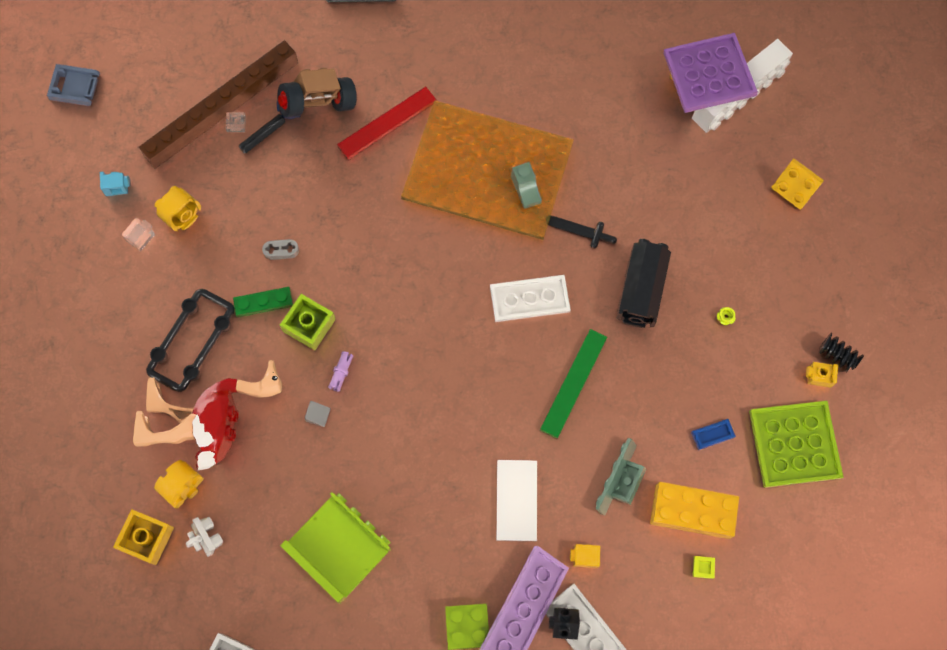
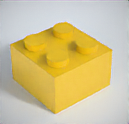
M131 509L113 548L157 565L174 527Z

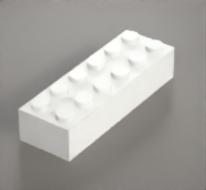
M776 39L747 63L758 91L757 95L763 87L765 89L768 88L774 78H780L785 73L784 69L791 62L789 60L793 53L779 39ZM750 98L696 110L692 119L706 133L711 129L714 131L720 126L722 120H728L734 114V111L737 108L739 110L743 108Z

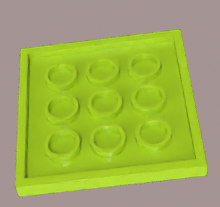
M828 401L758 408L749 411L764 488L844 478Z

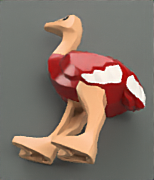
M269 360L266 374L261 381L250 383L231 378L219 381L202 393L194 408L178 407L166 403L163 399L160 383H156L154 377L148 378L146 411L168 414L180 424L172 430L154 433L151 430L149 417L144 416L143 411H137L133 444L139 447L156 443L179 444L186 440H195L200 448L195 456L197 470H204L217 465L218 462L224 459L232 447V441L236 439L234 425L235 422H238L239 411L236 408L232 394L242 393L255 397H269L282 392V381L277 374L274 360Z

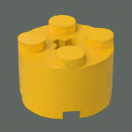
M177 186L171 187L169 192L155 203L157 216L174 231L189 228L198 218L196 215L197 210H201L200 203L184 189Z
M178 460L165 470L168 472L164 478L160 476L154 486V489L175 509L179 508L187 498L192 499L198 493L197 487L204 479L183 460Z

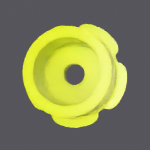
M723 307L717 313V319L720 320L722 325L733 324L736 319L735 312L732 308Z

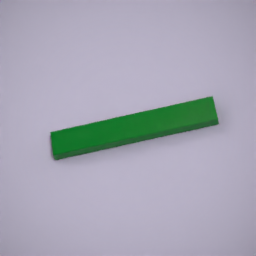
M592 329L589 330L540 431L558 439L607 339L606 336Z

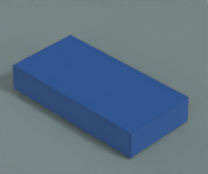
M729 419L691 432L698 451L736 437Z

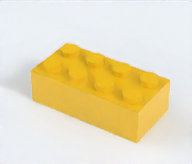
M658 482L655 485L650 524L731 539L735 537L739 496Z

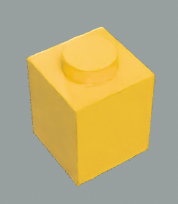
M576 544L574 549L570 550V561L573 562V567H600V546Z

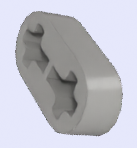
M291 239L266 242L263 245L262 251L269 260L290 259L298 255L299 247L296 241ZM292 245L295 249H292V252L289 253L287 249ZM270 247L274 248L273 254H269L268 250H270Z

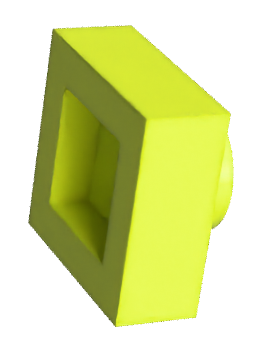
M694 556L693 577L714 579L715 558Z

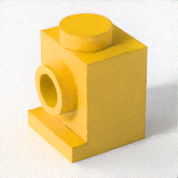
M813 362L806 369L808 384L831 388L837 383L838 364L831 365Z

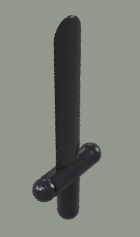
M548 216L546 218V223L549 226L591 238L590 246L593 249L597 248L599 240L612 244L617 242L615 236L602 233L604 229L603 222H598L596 229L555 216Z

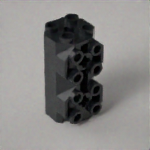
M639 239L638 243L633 244L616 318L618 320L621 318L623 323L639 328H645L648 324H650V327L655 326L671 251L668 250L669 246L667 244H655L647 239Z

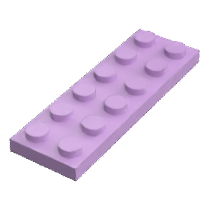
M534 546L480 650H528L569 568L539 546Z

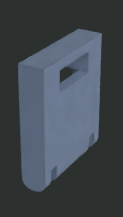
M56 64L47 97L52 101L91 106V100L93 99L98 82L97 77H99L100 72L93 69ZM60 77H65L61 92L57 86Z

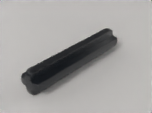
M281 114L275 116L239 144L240 150L244 154L249 152L285 123L284 117Z

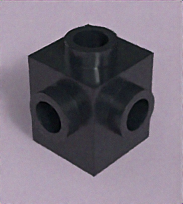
M554 608L553 616H549V629H552L553 638L578 640L580 627L579 609Z

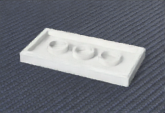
M565 275L490 284L495 322L568 313L571 311Z
M497 460L496 541H537V461Z
M574 583L552 601L546 613L548 618L553 616L554 608L579 609L580 627L578 640L565 639L573 650H626Z

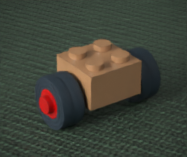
M320 68L312 71L305 69L300 71L294 82L279 85L277 99L282 115L284 117L302 115L305 107L329 105L330 102L336 111L352 110L356 106L357 93L352 79L349 77L337 78L335 69Z

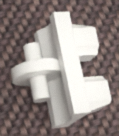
M197 517L192 520L191 527L193 531L187 533L190 540L186 542V546L188 548L194 546L196 551H200L203 548L207 557L214 553L215 549L222 545L223 540L218 533L211 537L208 536L207 531L214 528L210 517L201 520Z

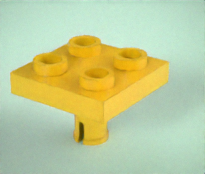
M793 158L771 188L801 210L824 180Z

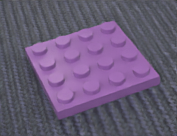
M735 33L664 49V56L684 113L757 96V88Z

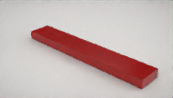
M425 86L338 143L337 146L347 160H349L435 104L437 99Z

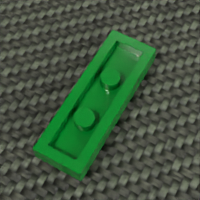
M290 287L233 297L237 318L293 306Z

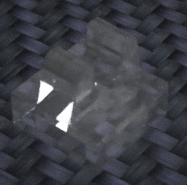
M226 112V131L245 132V112Z

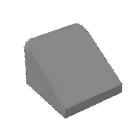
M310 401L305 421L325 427L331 408Z

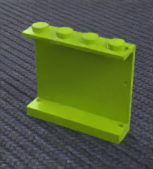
M331 492V497L289 541L285 540L280 546L341 604L391 550L388 546L391 542L384 535L379 537L374 532L376 528L368 520L364 523L359 518L361 514L354 507L350 509L346 506L347 500L340 493L335 495Z

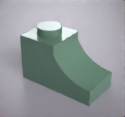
M530 162L512 167L511 179L523 208L526 209L542 203L536 183V176Z

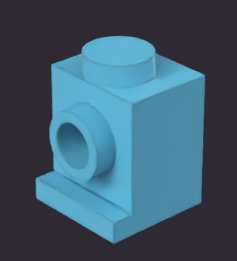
M100 172V189L105 196L128 194V187H130L129 176H124L120 172H111L110 174Z

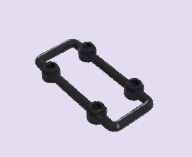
M206 289L196 290L191 298H187L182 302V313L160 347H155L150 352L151 361L146 368L147 375L150 378L154 377L156 381L177 392L186 390L191 382L198 380L200 377L199 368L221 333L227 332L231 327L230 319L235 311L234 305ZM203 296L226 308L227 311L223 316L215 319V330L193 365H188L184 368V379L181 384H178L154 371L158 364L166 361L168 347L188 316L198 311L197 302Z

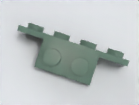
M628 438L626 443L622 445L621 454L613 464L610 478L605 481L604 491L596 501V510L604 516L613 498L631 505L647 470L644 466L630 461L637 447L631 438Z

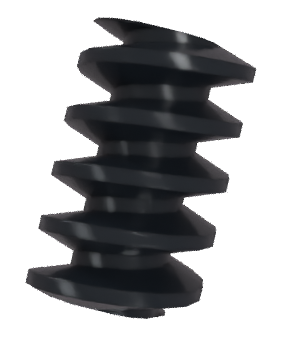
M831 332L820 346L819 354L826 351V359L833 356L832 363L839 360V368L846 365V373L851 369L854 370L864 355L858 356V350L851 352L852 346L850 345L844 348L845 341L838 343L839 337L837 336L831 339Z

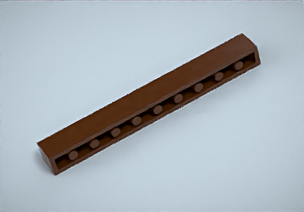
M285 40L140 145L139 149L154 169L159 167L297 65L296 52Z

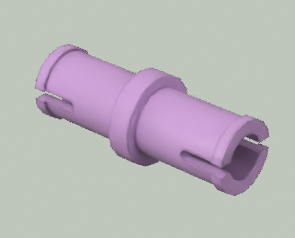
M342 351L339 362L333 369L334 374L328 386L329 389L333 388V391L340 392L344 378L349 373L348 368L354 357L352 354L349 355L348 352Z

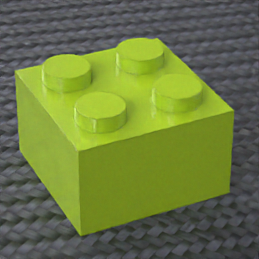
M300 294L281 322L280 327L284 333L315 351L336 318L334 312Z
M487 604L446 606L448 650L481 648L489 633Z

